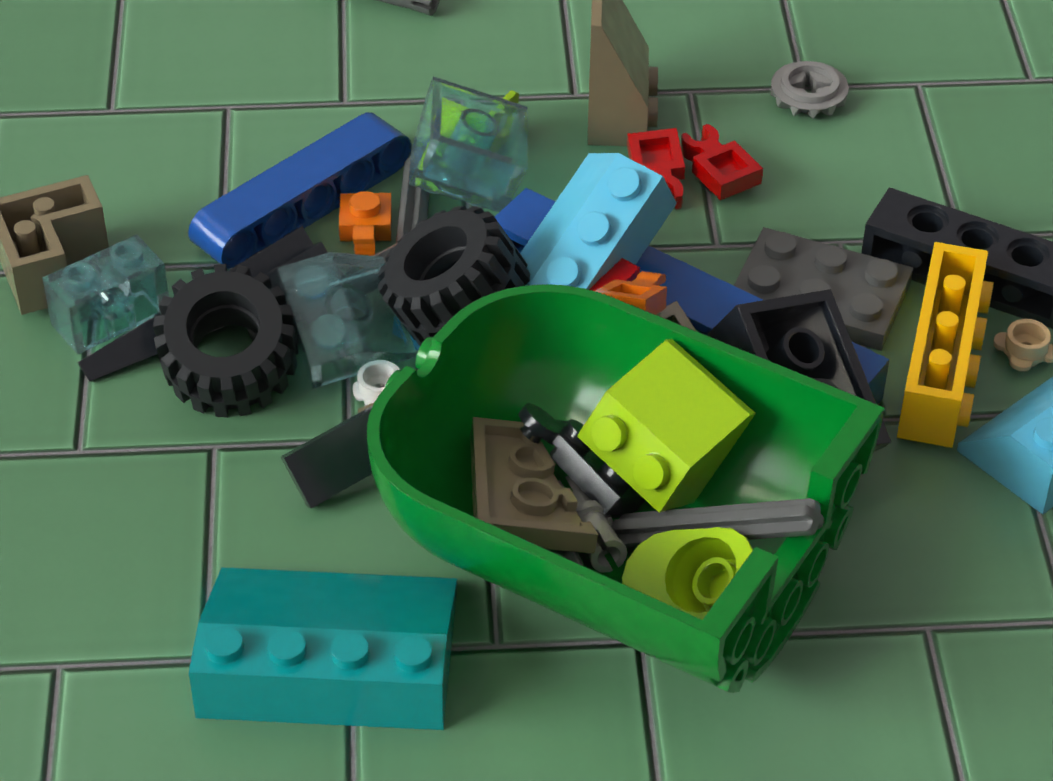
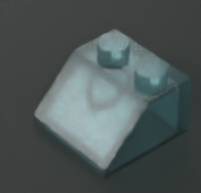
M433 76L411 149L409 185L422 188L424 191L432 194H441L461 200L472 206L482 207V209L486 208L500 212L512 201L528 170V107Z
M328 252L278 267L279 287L285 293L287 304L291 305L298 347L312 389L356 376L359 369L370 361L386 360L396 364L416 358L417 353L409 332L382 299L383 296L379 292L378 284L381 279L378 276L380 268L385 265L383 257Z

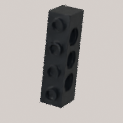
M890 187L888 188L865 224L861 254L913 267L912 281L926 285L934 242L988 251L983 281L994 282L989 307L1023 319L1039 321L1046 327L1053 329V241Z

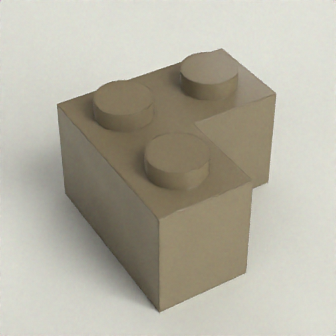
M85 175L0 197V263L21 315L73 301L67 265L110 254L103 207L89 176Z

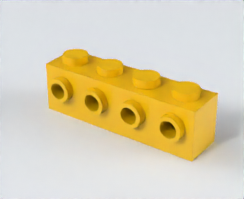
M934 242L905 386L897 438L953 448L957 426H969L974 394L964 393V387L975 388L981 356L970 354L971 349L982 350L987 318L977 317V313L988 314L994 283L983 281L988 251Z

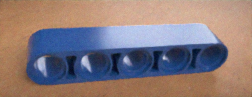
M367 112L361 114L203 207L197 212L190 223L188 231L190 241L220 264H226L229 270L256 252L280 240L292 230L301 226L306 228L339 208L340 193L367 191L395 174L404 166V162L411 154V140L374 113Z

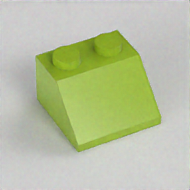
M667 339L605 392L577 437L654 509L661 513L696 501L756 413L673 339Z

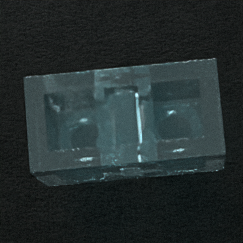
M137 234L42 277L51 325L77 355L154 317L155 314L160 312L158 305L163 296L169 297L164 262Z

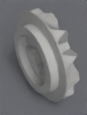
M799 61L787 64L774 73L771 79L770 95L776 98L777 107L782 109L791 108L793 116L800 113H808L814 119L819 112L825 115H833L835 108L845 106L849 85L845 76L830 65L814 61ZM805 85L809 86V90H812V93L806 92L804 89Z

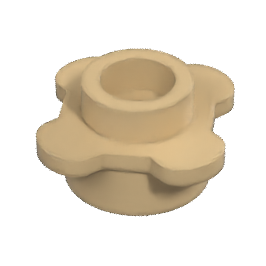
M1033 319L1016 320L1009 325L1007 333L1000 332L994 338V347L1004 351L1008 356L1010 366L1015 370L1029 371L1041 362L1053 363V344H1050L1051 333L1039 321Z

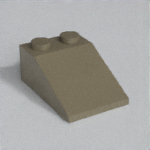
M592 0L587 145L627 146L628 133L645 132L647 127H657L658 97L649 96H657L658 67H649V46L623 0Z

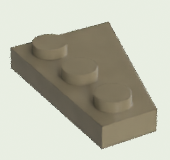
M473 417L470 431L473 516L544 549L594 554L598 533L591 521L583 522L576 512L578 500L570 488H562L553 474L555 463L543 443L540 441L539 444H536L532 441L533 436L529 440L523 435L520 430L524 425L523 422Z

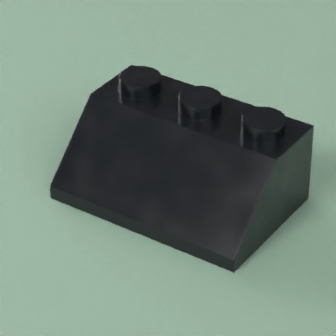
M831 289L738 304L708 333V336L876 404ZM883 419L874 451L884 448L891 443Z

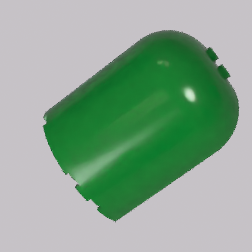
M528 285L494 292L470 303L455 314L434 337L426 338L416 355L415 365L419 370L417 371L407 365L402 370H396L390 376L384 390L373 404L367 424V444L372 474L383 502L401 529L429 553L727 692L736 693L740 691L745 679L753 683L773 662L796 629L821 584L817 579L825 565L829 548L832 550L838 549L854 511V507L848 504L856 491L861 474L864 475L868 472L885 408L599 292L565 285ZM673 339L756 413L696 501L674 509L812 498L820 504L821 514L824 517L823 527L817 529L816 533L809 536L748 540L753 551L703 620L622 584L626 562L636 548H626V560L619 568L610 553L606 554L605 557L613 571L599 572L592 567L586 553L579 552L584 564L582 566L474 517L470 454V431L473 417L522 422L518 415L519 411L526 403H531L542 408L555 420L569 421L574 419L584 425L610 387L665 340ZM541 439L550 455L555 445H551L546 440ZM555 463L553 474L556 479L562 482L564 488H570L573 491L565 478L568 475ZM645 500L636 512L657 510ZM611 515L613 521L620 518V516Z

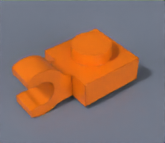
M369 191L340 193L339 238L340 241H353L354 265L376 254V241H391V193H373Z
M641 271L637 278L631 282L615 279L595 290L654 315L666 309L667 287L660 286L666 282L665 274Z

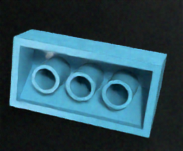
M589 153L520 253L526 261L527 269L530 272V281L525 286L565 285L589 290L621 258L636 265L677 204L664 177L620 153Z
M1053 377L960 441L957 447L959 453L1042 515L1053 507Z

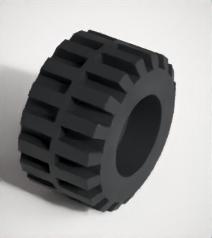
M464 205L454 207L448 212L445 210L437 212L431 218L423 219L414 225L415 228L409 233H405L397 241L396 247L391 249L385 257L387 263L380 268L378 277L381 281L378 284V288L383 296L382 299L412 338L421 346L426 338L434 337L455 314L470 303L494 292L525 286L530 281V272L527 269L526 261L494 215L489 211L484 212L482 207L472 206L467 209Z
M226 264L214 265L215 272L204 274L203 269L200 268L191 272L193 280L189 283L179 279L172 286L174 297L164 295L158 305L161 315L154 317L153 328L156 335L154 342L165 379L169 386H173L175 395L183 403L191 399L193 409L204 414L208 407H213L216 417L228 418V410L238 408L240 416L252 414L250 405L258 402L262 408H265L273 403L271 392L276 391L282 394L289 386L287 375L295 374L297 368L296 355L299 354L291 305L287 304L285 293L279 286L272 288L270 277L262 272L254 278L251 277L250 267L238 265L235 272L227 271ZM222 326H243L257 334L249 347L232 356L215 357L197 349L200 341L209 332Z

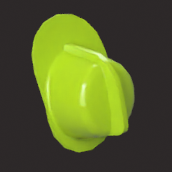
M713 527L670 530L657 533L640 543L628 558L622 576V584L703 620L751 554L753 548L748 539L733 528Z

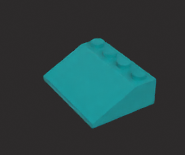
M221 567L198 622L189 667L195 718L444 730L458 587L457 578Z

